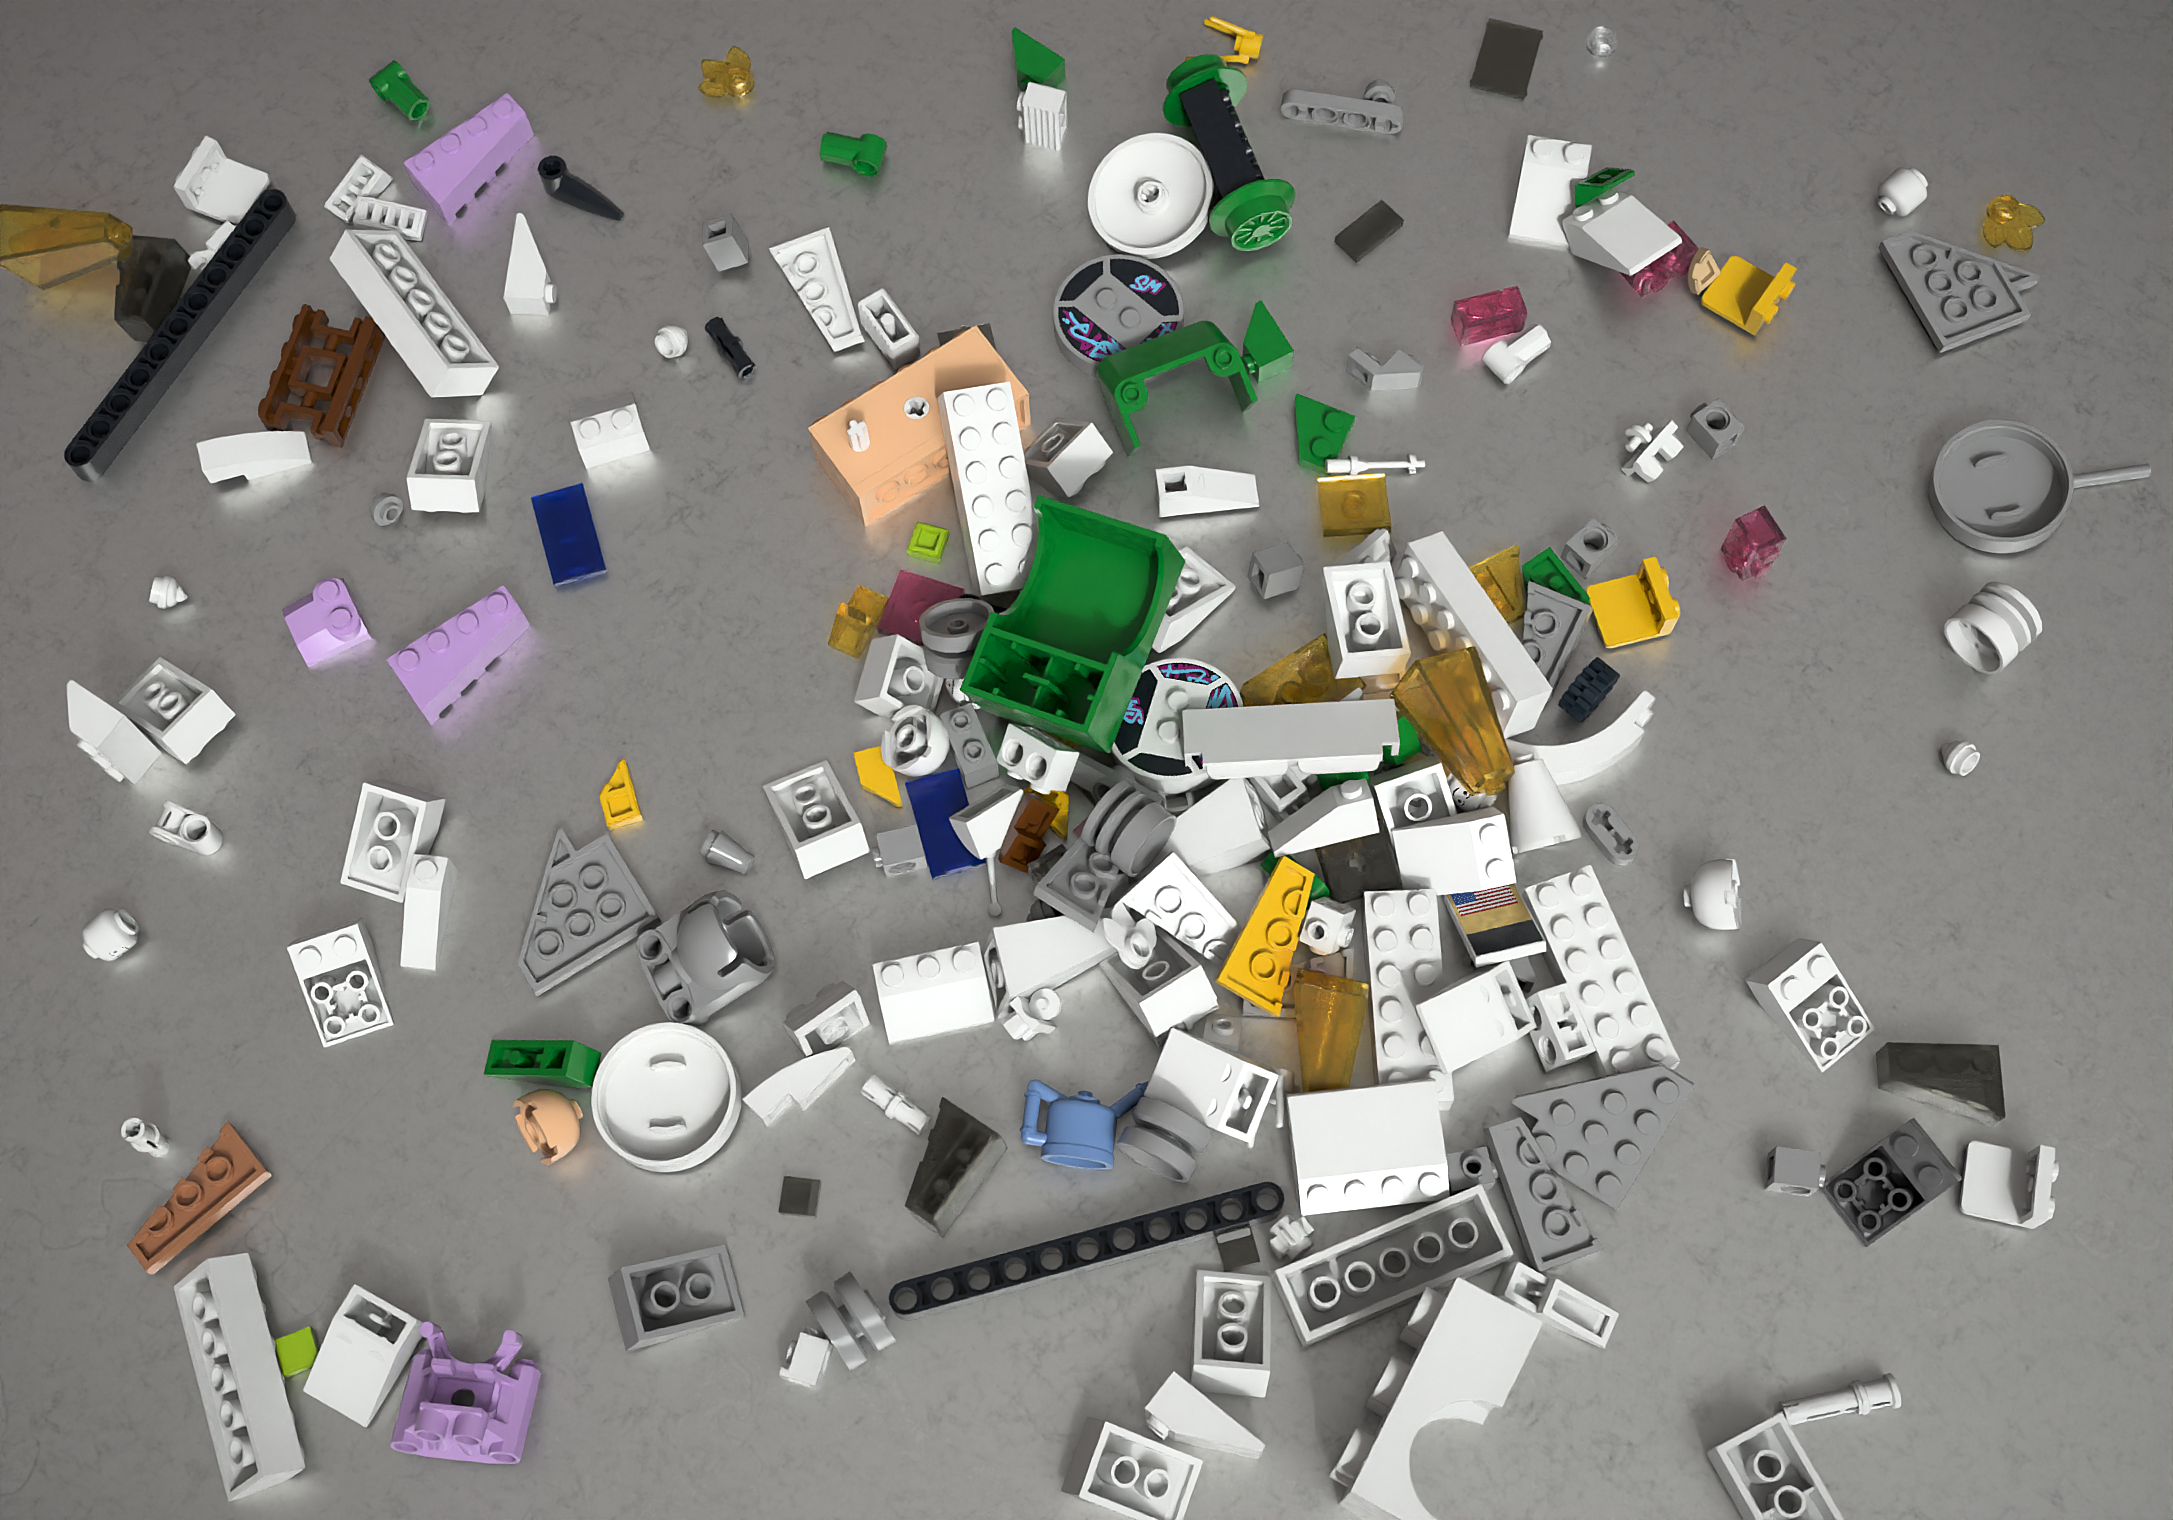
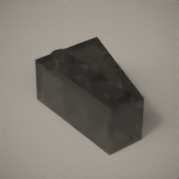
M118 234V243L121 245V259H117L120 281L119 285H116L114 320L134 341L148 342L180 299L191 270L188 262L190 255L175 239Z
M1887 1042L1876 1052L1879 1089L1922 1104L1929 1103L1947 1109L1946 1112L1955 1115L1962 1114L1981 1121V1124L1990 1127L2006 1118L1999 1045Z
M942 1096L939 1104L940 1111L934 1128L930 1130L927 1139L929 1143L922 1162H919L905 1207L914 1219L943 1238L1005 1154L1008 1147L1000 1134Z

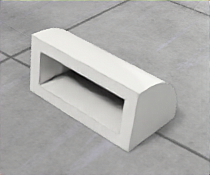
M1003 784L949 817L957 836L974 856L982 860L1002 847L1013 816L1025 796L1021 788Z

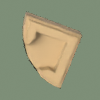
M1701 247L1697 251L1688 271L1689 289L1697 295L1721 274L1710 250Z

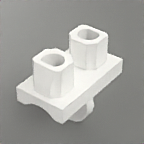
M1671 420L1664 428L1658 427L1650 435L1649 433L1653 430V426L1650 423L1646 422L1642 427L1635 424L1630 425L1625 431L1629 441L1625 448L1629 452H1633L1636 448L1638 450L1621 470L1627 476L1636 472L1647 482L1656 479L1664 470V466L1654 457L1656 452L1658 451L1669 461L1684 447L1673 434L1678 426Z
M1046 988L1036 991L1031 999L1017 996L1009 1003L1015 1011L1001 1022L1016 1040L1022 1038L1025 1041H1029L1038 1032L1050 1034L1057 1026L1054 1022L1048 1020H1052L1060 1013L1062 1007L1061 998L1054 990Z

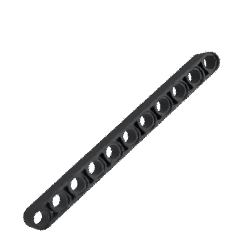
M270 189L259 196L64 451V458L80 479L87 482L95 481L106 472L296 221L295 212L281 190Z
M1261 1182L901 1281L891 1289L889 1304L898 1318L905 1321L915 1320L1263 1224L1276 1219L1280 1215L1284 1203V1193L1275 1183ZM1262 1194H1270L1277 1201V1205L1271 1210L1262 1209L1257 1203V1198ZM1231 1203L1237 1205L1241 1210L1240 1217L1235 1220L1226 1219L1221 1213V1208L1224 1205ZM1192 1213L1200 1214L1204 1217L1206 1224L1201 1229H1191L1185 1223L1186 1217ZM1156 1223H1162L1169 1228L1170 1234L1167 1238L1158 1240L1151 1236L1149 1229ZM1120 1233H1127L1133 1237L1134 1244L1130 1248L1122 1250L1114 1245V1238ZM1084 1243H1092L1099 1251L1094 1258L1086 1260L1078 1255V1248ZM1053 1252L1059 1254L1062 1258V1263L1058 1268L1049 1270L1042 1265V1258L1046 1254ZM1016 1262L1023 1264L1026 1267V1272L1022 1278L1013 1280L1006 1276L1005 1271L1010 1264ZM978 1272H983L990 1277L989 1284L980 1290L973 1289L969 1285L971 1277ZM942 1282L950 1283L953 1286L952 1295L945 1300H940L933 1296L934 1288ZM905 1292H911L917 1296L916 1304L909 1310H903L897 1306L898 1298Z

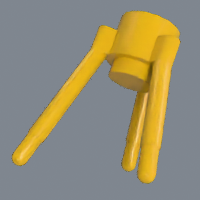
M1215 16L1204 19L1203 23L1205 25L1237 37L1234 51H1238L1239 55H1218L1225 62H1239L1248 65L1249 58L1258 59L1263 34L1243 29ZM1188 56L1185 58V61L1196 56Z

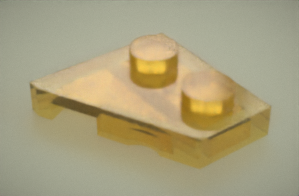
M1517 544L1469 567V570L1508 625L1522 619L1525 614L1524 597L1522 596V573H1520L1519 564L1520 548Z

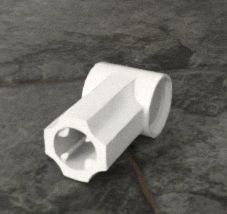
M1531 323L1507 342L1500 340L1493 344L1483 355L1482 361L1504 384H1508L1521 374L1527 363L1550 347L1551 341L1548 338L1547 331L1540 324Z

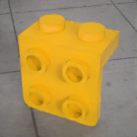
M1731 256L1721 269V274L1713 280L1703 294L1701 304L1755 336L1764 322L1770 324L1780 308L1777 306L1780 299L1786 301L1796 285L1792 279L1797 268L1785 262L1777 275L1773 277L1739 256Z
M1656 556L1643 559L1637 574L1590 585L1587 588L1586 593L1591 598L1589 605L1593 608L1592 614L1606 648L1611 649L1671 634L1680 616V608L1676 598H1671L1668 590L1669 580L1664 567L1659 566Z

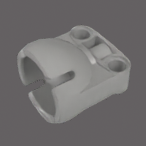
M725 890L705 894L654 930L644 931L637 940L636 950L643 971L661 1008L673 1023L693 1026L705 1024L709 1020L710 1015L764 982L773 970V949L766 932L756 916L750 910H745L732 919L725 920L727 916L741 909L742 902L734 894ZM661 941V950L658 953V944ZM688 1003L691 1006L689 1015L686 1012Z

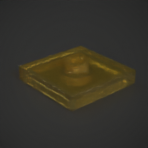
M1385 474L1318 478L1317 486L1323 537L1372 534L1376 529L1381 530L1382 528L1391 533Z

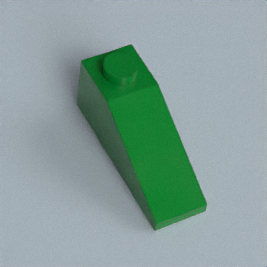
M492 1040L483 1075L559 1087L592 1088L599 1067L601 1052L574 1040Z

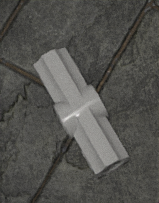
M1079 752L1070 781L1090 791L1096 804L1113 786L1124 780L1132 783L1136 791H1142L1146 794V806L1152 802H1157L1165 808L1166 798L1137 783L1133 773L1126 767L1115 765L1110 769Z

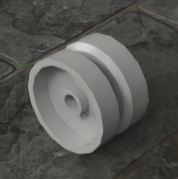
M956 598L937 603L922 613L919 619V627L928 671L935 676L945 679H964L990 613L994 612L991 605L985 601L973 598Z
M1141 1097L1132 1113V1118L1138 1126L1125 1127L1117 1142V1147L1125 1155L1145 1168L1171 1180L1188 1183L1197 1166V1162L1191 1154L1203 1153L1211 1139L1212 1133L1202 1123L1185 1112L1159 1100Z
M849 1271L834 1282V1289L844 1303L842 1306L837 1308L829 1294L822 1290L808 1299L806 1303L852 1372L867 1362V1353L859 1342V1337L865 1335L872 1348L878 1352H881L896 1340L883 1322L886 1318L868 1290L863 1291L851 1271Z

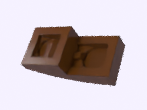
M1027 791L1005 835L998 857L1000 863L1029 874L1046 847L1042 837L1060 810L1054 802Z

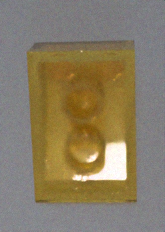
M1323 633L1245 682L1239 694L1243 707L1339 702L1358 687L1364 690L1367 685L1361 677L1334 678L1327 635Z

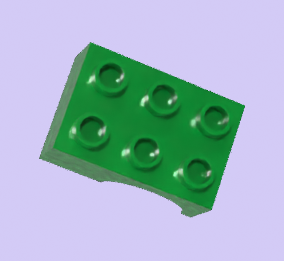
M1038 495L1033 507L1038 518V543L1030 574L1018 598L1006 611L1000 614L990 613L960 691L986 712L1110 754L1186 561L1165 534Z

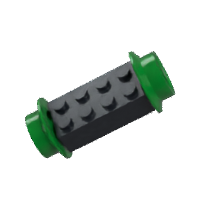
M1205 54L1186 60L1170 73L1166 81L1168 95L1163 103V114L1166 120L1175 126L1193 127L1223 198L1210 214L1209 225L1211 230L1221 237L1229 238L1232 246L1237 250L1252 251L1273 244L1289 231L1292 225V217L1289 210L1295 201V190L1285 180L1265 179L1235 111V107L1243 99L1248 87L1244 73L1237 68L1227 66L1224 59L1218 55Z

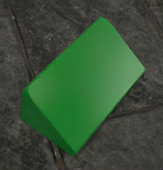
M1606 167L1578 182L1575 185V207H1580L1635 176V171H1632V169Z

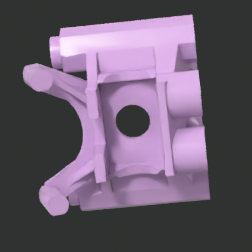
M431 1322L422 1323L420 1334L423 1337H427L431 1349L420 1350L419 1354L415 1355L412 1359L389 1446L396 1451L423 1457L489 1464H518L521 1460L541 1372L537 1369L538 1364L528 1359L516 1360L515 1365L510 1367L509 1375L502 1374L522 1347L523 1336L512 1330L505 1331L502 1337L503 1343L491 1359L481 1363L468 1364L455 1359L450 1354L444 1332L439 1325ZM468 1390L474 1394L475 1400L471 1407L452 1405L454 1395L459 1391Z

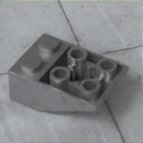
M1912 1118L1825 1181L1823 1187L1820 1188L1866 1247H1868L1955 1185L1962 1177L1917 1120Z

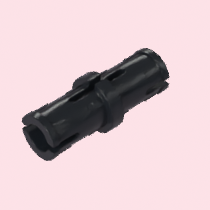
M715 317L707 322L705 331L718 346V353L721 358L728 360L739 378L745 379L751 376L757 367L744 351L741 339L732 334L724 323L723 318Z

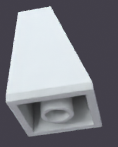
M1231 778L1178 816L1175 828L1168 842L1154 861L1143 872L1135 876L1137 881L1172 850L1197 878L1264 860L1273 849L1268 836L1269 826L1257 791L1246 778Z
M1111 908L1103 909L1094 933L1066 915L993 928L981 950V955L997 1019L1004 1018L1015 1011L1009 1003L1017 996L1031 999L1032 995L1039 989L1053 990L1117 953L1118 950L1106 939L1101 923L1103 918H1109Z

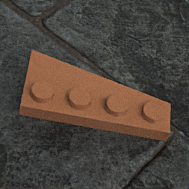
M228 1121L219 1131L221 1136L211 1148L206 1147L199 1155L197 1160L200 1162L186 1179L182 1177L174 1186V1194L166 1204L157 1207L127 1244L133 1255L149 1274L154 1275L272 1176L236 1128Z

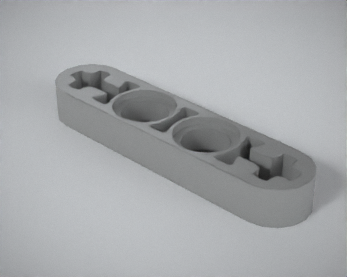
M1297 89L1284 92L1280 107L1281 113L1290 119L1385 134H1395L1401 131L1405 115L1403 109L1394 104Z

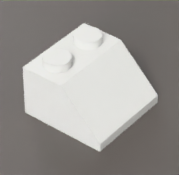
M633 392L569 410L570 422L577 447L586 469L650 450Z
M1057 417L1023 451L1027 475L1051 494L1068 498L1077 494L1083 488V483L1093 473L1101 470L1105 465V460L1113 453L1092 422Z
M896 634L872 639L854 702L879 716L892 718L902 708L914 704L935 712L944 678L935 676L928 671L923 649L902 636Z

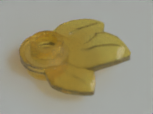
M733 46L727 54L726 61L707 59L701 61L702 72L706 80L698 86V89L704 95L712 98H720L726 95L741 98L752 92L754 78L750 73L751 60L740 48Z
M2003 194L1992 199L1987 206L1988 219L1983 225V235L1986 242L1992 248H1997L2005 242L2008 247L2016 251L2026 252L2030 251L2033 245L2032 228L2041 226L2046 220L2036 207L2030 204H2019L2015 197Z

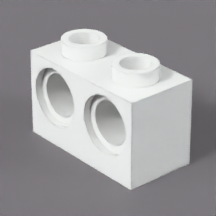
M1009 723L996 760L998 764L1008 769L1007 774L1011 777L1027 780L1031 783L1030 788L1043 794H1050L1051 790L1066 791L1079 752L1041 730L1022 724Z
M1567 983L1539 991L1526 999L1537 1026L1529 1033L1546 1072L1576 1063L1596 1051Z

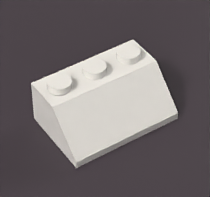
M71 679L66 684L69 729L80 740L76 746L87 753L91 760L102 767V770L116 781L121 782L125 778L136 785L162 753L124 714Z
M979 942L872 964L889 1044L995 1022Z

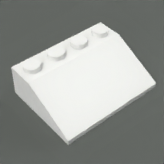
M1434 1078L1287 1094L1295 1194L1301 1215L1436 1201L1450 1197L1447 1159Z

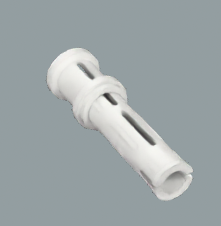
M1891 1373L1884 1374L1883 1378L1865 1383H1862L1860 1380L1852 1381L1848 1388L1825 1392L1795 1400L1779 1402L1780 1413L1784 1414L1791 1426L1805 1421L1854 1411L1857 1414L1866 1415L1869 1414V1410L1891 1406L1893 1409L1901 1407V1396L1895 1378Z

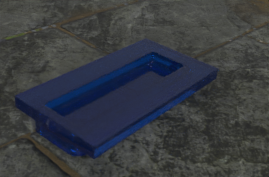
M583 483L531 497L554 586L558 587L606 573L607 569Z
M959 768L906 782V789L932 880L987 865L985 858L982 860L977 858L964 846L949 820V817L969 806Z

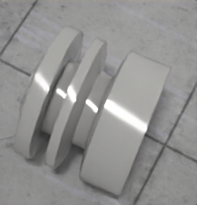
M1123 780L1113 786L1097 803L1083 827L1081 838L1087 845L1095 846L1096 851L1100 855H1106L1112 851L1110 857L1112 864L1128 876L1134 877L1143 872L1162 851L1175 828L1176 817L1157 802H1152L1146 806V794L1142 791H1136L1132 783Z

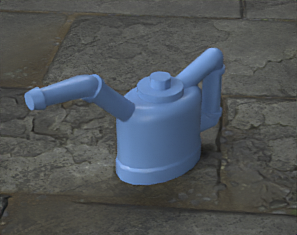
M1031 1080L1027 1085V1092L1024 1094L1026 1100L1023 1123L1020 1128L1021 1140L1025 1144L1042 1146L1040 1157L1042 1160L1050 1163L1081 1169H1111L1114 1165L1113 1153L1117 1119L1135 1107L1141 1097H1146L1144 1092L1149 1082L1138 1083L1136 1088L1108 1107L1100 1104L1099 1099L1092 1097V1092L1078 1091V1095L1067 1097L1040 1080ZM1041 1099L1050 1103L1045 1132L1037 1130Z

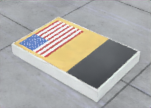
M1515 883L1483 891L1443 895L1444 903L1476 968L1546 951V941Z

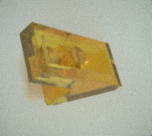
M858 585L849 603L841 602L838 606L828 646L859 659L890 604L889 598Z

